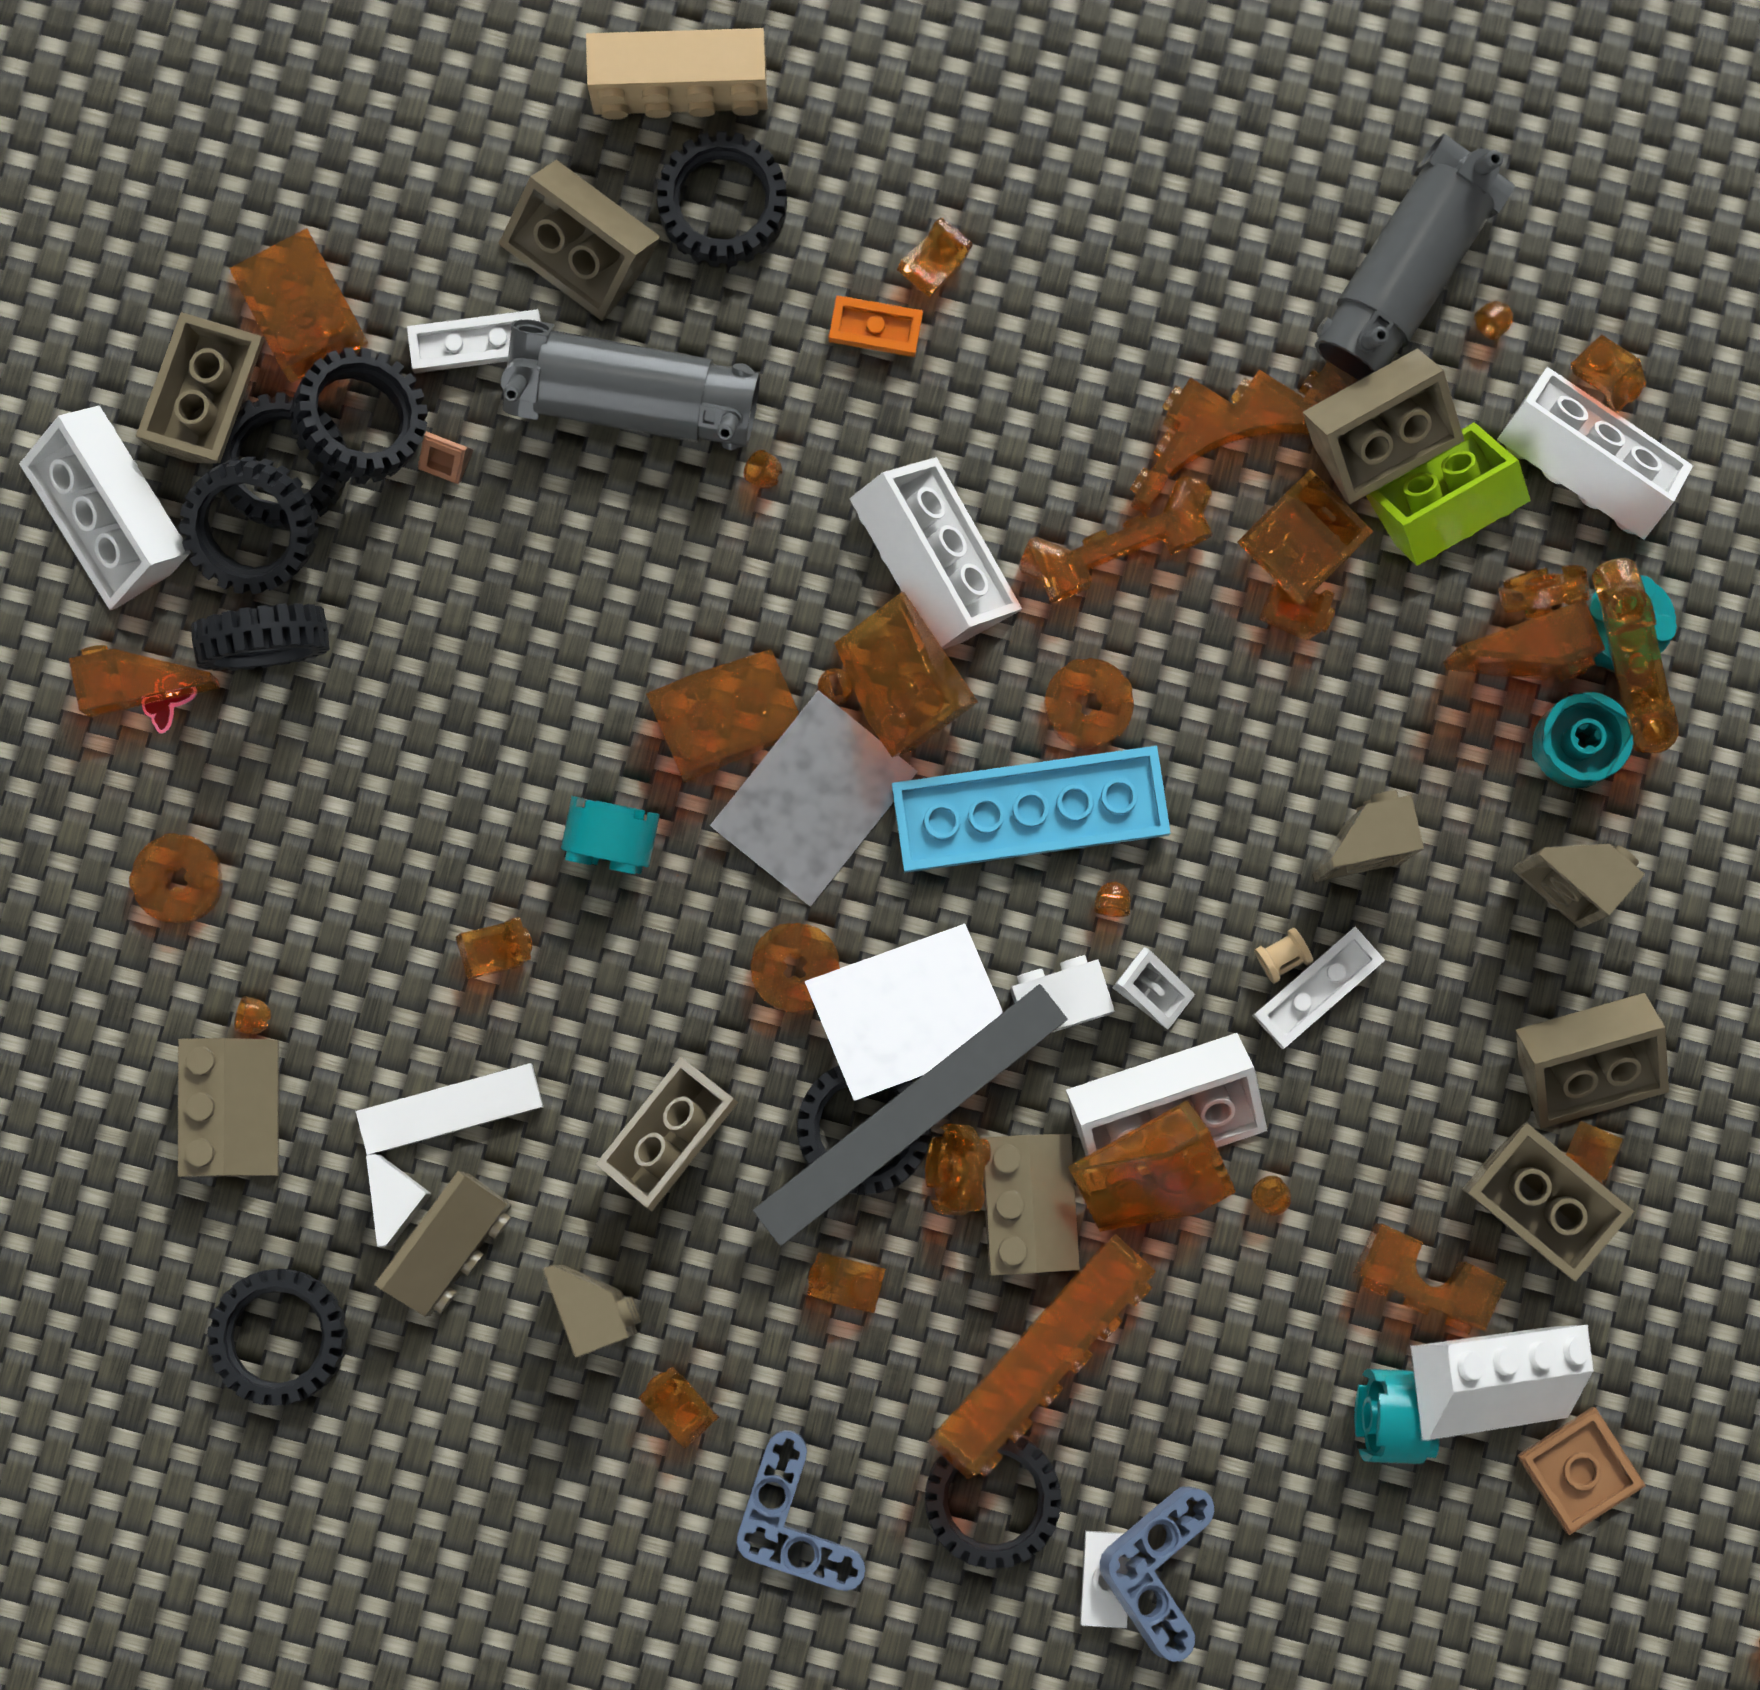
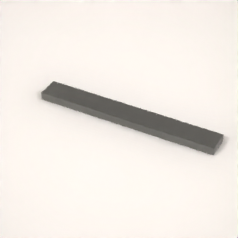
M1037 985L752 1211L777 1243L782 1246L1065 1023L1068 1018L1042 985Z

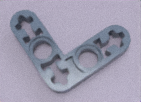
M788 1430L777 1432L771 1437L766 1446L738 1532V1549L750 1561L837 1590L848 1591L854 1589L862 1582L865 1575L864 1560L859 1552L850 1547L784 1526L806 1460L807 1447L804 1439L796 1432ZM786 1438L795 1441L794 1449L800 1452L798 1459H789L784 1472L794 1473L792 1482H789L780 1475L765 1474L767 1465L776 1470L780 1454L774 1452L773 1449L775 1444L783 1445ZM774 1482L781 1485L786 1494L785 1501L780 1507L769 1509L760 1502L759 1491L766 1483ZM757 1527H762L766 1530L765 1538L777 1543L778 1533L788 1535L781 1548V1561L770 1558L774 1554L775 1549L761 1546L758 1553L751 1551V1542L744 1539L746 1532L754 1533ZM798 1541L809 1543L815 1553L812 1563L803 1568L794 1566L788 1558L790 1546ZM822 1547L832 1550L827 1557L828 1560L841 1563L844 1556L852 1558V1567L858 1569L856 1576L848 1575L845 1582L839 1581L837 1579V1571L826 1566L824 1567V1576L815 1574L814 1572L821 1562Z
M1190 1486L1181 1487L1171 1493L1108 1546L1100 1559V1572L1150 1649L1157 1656L1173 1662L1182 1661L1190 1655L1195 1645V1634L1155 1573V1570L1207 1527L1213 1518L1214 1503L1211 1496L1203 1490ZM1188 1499L1198 1502L1193 1507L1196 1514L1194 1517L1184 1515L1189 1509L1186 1503ZM1168 1515L1179 1519L1173 1522L1168 1518ZM1161 1524L1166 1530V1540L1162 1547L1153 1550L1148 1543V1534L1153 1526ZM1141 1552L1146 1556V1559L1136 1556V1554ZM1120 1556L1130 1559L1126 1563V1569L1128 1570L1126 1575L1116 1572L1120 1568L1118 1561ZM1146 1590H1152L1157 1597L1156 1607L1150 1614L1142 1615L1138 1608L1139 1597ZM1162 1622L1167 1629L1177 1632L1174 1637L1177 1645L1174 1648L1166 1646L1169 1637L1164 1629L1156 1626V1624Z

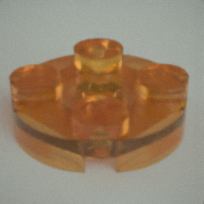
M1562 565L1563 574H1548L1547 568H1542L1509 578L1503 582L1504 588L1498 587L1501 606L1506 613L1524 610L1526 618H1537L1550 614L1552 612L1551 606L1561 603L1574 605L1586 602L1591 599L1587 569L1580 565Z
M1092 658L1072 660L1065 667L1057 671L1045 693V712L1053 731L1067 744L1083 749L1096 748L1115 740L1124 732L1133 714L1134 700L1131 683L1118 668L1106 661ZM1089 692L1097 695L1096 701L1102 706L1100 711L1092 709L1089 715H1085L1081 712L1082 705L1076 702L1079 695L1087 696Z
M168 833L151 841L140 851L134 861L132 872L129 876V884L133 890L135 900L151 917L164 923L172 924L192 922L206 916L220 899L223 887L221 882V864L215 852L199 839L189 835ZM182 867L185 868L187 872L184 875V879L188 882L187 886L184 889L176 886L170 891L167 887L169 883L167 874L170 870L178 871Z
M801 923L780 924L767 931L755 945L750 964L752 982L761 998L770 1006L792 1014L815 1009L805 981L840 969L838 952L832 940L819 928ZM789 956L795 960L801 957L806 959L807 964L803 968L806 975L802 979L795 975L788 979L783 974L787 969L784 961Z
M944 1124L941 1129L945 1130L943 1136L933 1137L928 1149L925 1165L926 1187L935 1188L938 1200L930 1201L933 1208L939 1214L963 1216L969 1211H979L984 1204L985 1193L982 1186L985 1166L989 1163L991 1157V1147L989 1141L979 1138L976 1130L970 1125Z

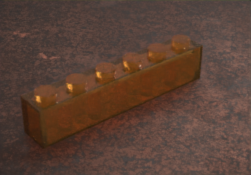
M1116 1234L1107 1239L927 1441L967 1479L974 1477L978 1472L985 1477L1002 1459L1003 1456L998 1452V1449L1006 1440L1010 1438L1013 1442H1016L1033 1424V1421L1028 1416L1040 1403L1046 1408L1063 1390V1387L1058 1382L1070 1369L1076 1374L1090 1360L1093 1353L1088 1348L1098 1336L1105 1341L1123 1322L1118 1316L1121 1310L1128 1303L1133 1307L1137 1306L1150 1292L1152 1286L1147 1281L1156 1271Z

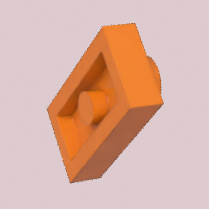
M836 295L829 342L915 357L923 310Z

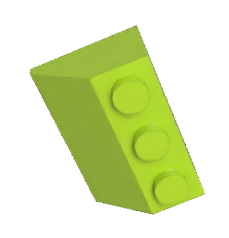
M1475 422L1461 429L1464 437L1463 442L1366 495L1396 547L1416 566L1436 557L1442 551L1465 538L1473 536L1477 531L1511 514L1514 510L1531 501L1519 460Z

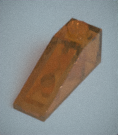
M106 645L84 648L81 650V656L69 658L78 707L88 717L220 688L219 680L210 672L117 649L108 650Z

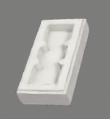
M1085 1531L1080 1625L1127 1628L1128 1614L1100 1572L1102 1553L1124 1533ZM1120 1556L1118 1559L1120 1568L1116 1572L1126 1575L1128 1572L1126 1563L1130 1559Z

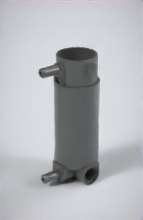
M1445 133L1433 143L1416 168V171L1420 174L1336 303L1338 308L1332 318L1326 317L1318 326V339L1314 345L1317 352L1334 368L1359 381L1392 363L1391 361L1400 347L1407 346L1487 220L1501 211L1514 190L1515 184L1499 173V167L1503 162V156L1499 151L1477 149L1469 152Z
M516 320L512 322L508 365L501 377V387L503 389L502 409L506 413L533 420H538L542 414L696 443L700 439L720 442L722 447L728 450L748 446L760 387V372L753 371L748 365L737 363L733 367L713 364V359L554 331L555 324L535 320Z

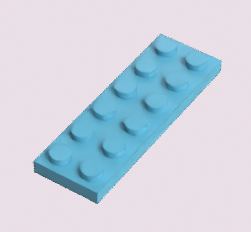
M1157 746L936 776L891 784L904 873L1163 837L1171 834Z

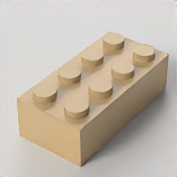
M764 28L586 33L587 86L594 115L617 120L627 117L628 114L645 113L650 118H665L670 116L671 112H689L690 115L695 117H707L715 114V111H732L736 115L749 116L758 113L759 110H768Z

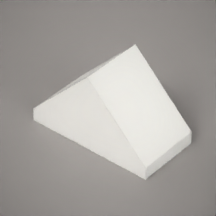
M1145 947L1138 953L1112 987L1168 1030L1195 995L1156 955Z
M366 1155L377 1247L391 1246L432 1194L382 1155Z

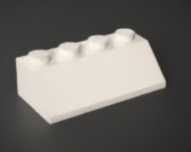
M1549 367L1544 370L1497 439L1505 445L1507 451L1519 459H1526L1538 467L1548 480L1564 485L1576 493L1585 505L1601 510L1614 519L1617 526L1623 531L1636 534L1643 540H1645L1673 504L1693 467L1692 464Z
M100 406L59 415L19 463L109 610L120 607L169 577L191 553L190 550L185 551L182 544V536L175 528L159 499L155 496L136 462L132 459Z
M937 457L882 472L849 498L858 513L861 523L866 527L879 550L881 559L888 566L901 590L903 598L911 607L922 627L925 637L930 641L935 652L960 644L1022 609Z
M1237 1033L1066 1090L1074 1123L1097 1188L1267 1131L1255 1068Z
M1588 1325L1545 1327L1411 1346L1422 1440L1568 1418L1593 1373Z

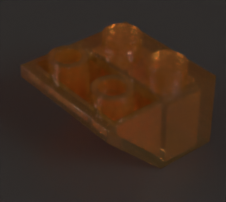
M1310 469L1237 543L1301 605L1374 531Z

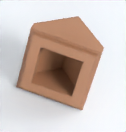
M426 431L423 437L418 469L459 484L473 449Z

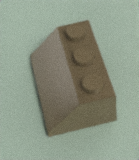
M555 160L530 176L498 244L603 321L644 271L661 237L558 160Z
M181 312L136 437L155 452L192 463H220L265 338Z
M1418 348L1302 412L1316 452L1344 499L1349 504L1464 441L1444 370Z
M1397 790L1386 791L1370 796L1371 800L1363 802L1364 806L1356 808L1357 813L1346 821L1313 872L1314 882L1401 865L1423 850L1424 846L1412 795L1398 797Z
M1611 844L1544 847L1518 862L1512 869L1513 872L1579 929L1610 916L1645 875L1636 867L1639 861L1631 852L1619 845L1614 848Z
M1645 993L1516 1029L1519 1065L1540 1129L1669 1092L1666 1028Z
M241 1038L178 1039L179 1177L279 1176V1040Z
M680 1057L600 1157L596 1165L652 1212L735 1108L738 1101L684 1058Z
M1527 1122L1487 1158L1462 1188L1476 1202L1575 1282L1634 1213L1629 1206Z
M1071 1134L983 1137L981 1139L989 1275L1080 1270Z
M457 1171L374 1285L423 1316H431L434 1310L441 1314L457 1293L451 1287L461 1273L469 1276L484 1257V1254L479 1251L489 1235L496 1239L511 1220V1217L506 1214L511 1204L469 1173Z
M564 1264L543 1268L575 1358L638 1334L635 1325L642 1321L633 1297L624 1298L621 1290Z

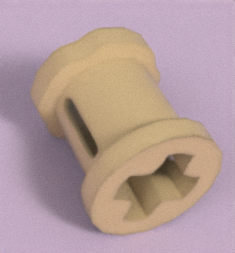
M1294 927L1287 931L1288 936L1266 948L1260 946L1254 951L1261 967L1273 984L1280 981L1282 974L1300 964L1309 965L1314 962L1307 944Z

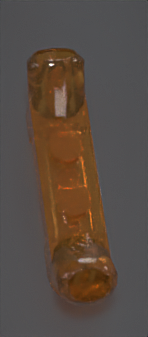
M1183 476L1175 481L1162 514L1150 519L1147 514L1133 517L1123 523V530L1109 536L1106 530L1094 533L1082 540L1084 546L1072 551L1036 536L1028 541L1019 563L1020 571L1026 576L1043 582L1050 602H1056L1090 589L1092 578L1088 570L1164 540L1170 556L1191 548L1213 535L1204 516L1212 498V492L1205 482L1190 476Z
M1628 558L1612 559L1600 564L1592 574V581L1601 607L1622 707L1629 718L1627 720L1631 733H1633V748L1642 753H1660L1669 749L1676 742L1679 735V726L1675 707L1670 700L1654 625L1657 623L1650 597L1645 591L1636 562Z

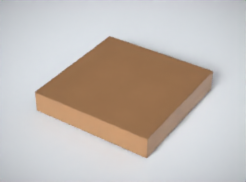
M1595 1407L1589 1408L1517 1455L1568 1535L1573 1534L1646 1486Z

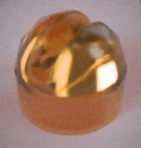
M1491 301L1475 312L1474 321L1484 336L1491 340H1497L1513 324V312L1506 303Z
M758 450L753 453L744 467L745 480L762 489L776 486L779 483L777 480L778 475L783 473L781 462L765 450Z
M832 668L820 676L818 690L836 705H841L850 699L853 693V681L846 671ZM837 675L842 695L834 696L829 676Z
M1116 881L1104 884L1096 894L1094 911L1108 917H1126L1130 915L1131 896L1128 889Z
M243 996L236 1011L235 1031L246 1034H259L265 1031L268 1027L267 1021L271 1019L272 1015L270 1008L259 999Z
M1267 1176L1255 1184L1251 1197L1255 1205L1263 1213L1276 1216L1288 1210L1292 1195L1288 1186L1281 1178Z

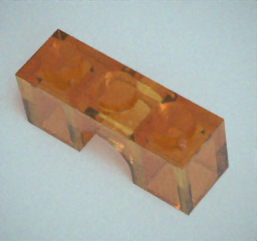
M1382 1223L1374 1224L1353 1271L1354 1274L1364 1278L1361 1284L1362 1287L1384 1297L1391 1290L1405 1297L1403 1306L1425 1316H1428L1431 1309L1447 1316L1444 1322L1446 1326L1466 1335H1470L1472 1328L1478 1331H1486L1507 1283L1506 1280L1467 1262H1457L1450 1278L1444 1284L1437 1287L1429 1286L1420 1278L1416 1269L1417 1256L1423 1242Z

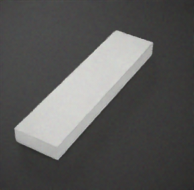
M529 1063L358 1110L356 1115L366 1154L372 1155L540 1109L544 1106L533 1065Z

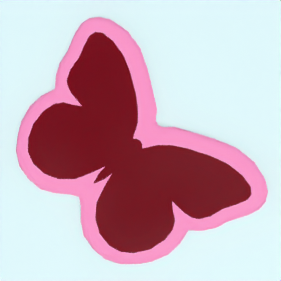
M164 677L156 683V692L147 695L143 699L142 709L148 717H151L158 733L163 734L171 727L174 707L184 705L196 697L198 690L195 686L178 683L177 680L171 677Z

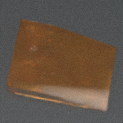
M307 228L229 268L262 334L290 383L304 377L312 365L320 358L324 359L328 353L336 350L339 355L344 348L353 347L356 350L368 344L362 329Z
M905 592L899 593L834 643L868 723L892 758L913 751L978 703V700Z
M1584 599L1461 645L1443 663L1446 670L1537 680H1547L1558 676L1560 682H1564L1586 673V669L1596 665L1594 658L1602 653L1605 647Z
M771 649L686 676L646 693L684 783L774 745L799 715V711Z
M1188 1100L1068 1166L1100 1232L1196 1215L1236 1193L1209 1129Z

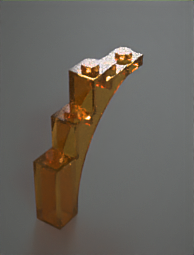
M1327 361L1320 373L1313 369L1311 370L1298 391L1305 396L1303 397L1259 369L1252 381L1244 377L1230 399L1236 403L1235 406L1190 377L1183 389L1177 385L1173 388L1162 406L1163 409L1168 411L1163 425L1176 433L1172 434L1167 431L1153 452L1159 456L1158 461L1151 471L1143 467L1130 488L1131 491L1136 493L1131 506L1146 515L1172 476L1204 454L1226 444L1269 434L1295 433L1310 435L1302 412L1356 383L1358 380Z

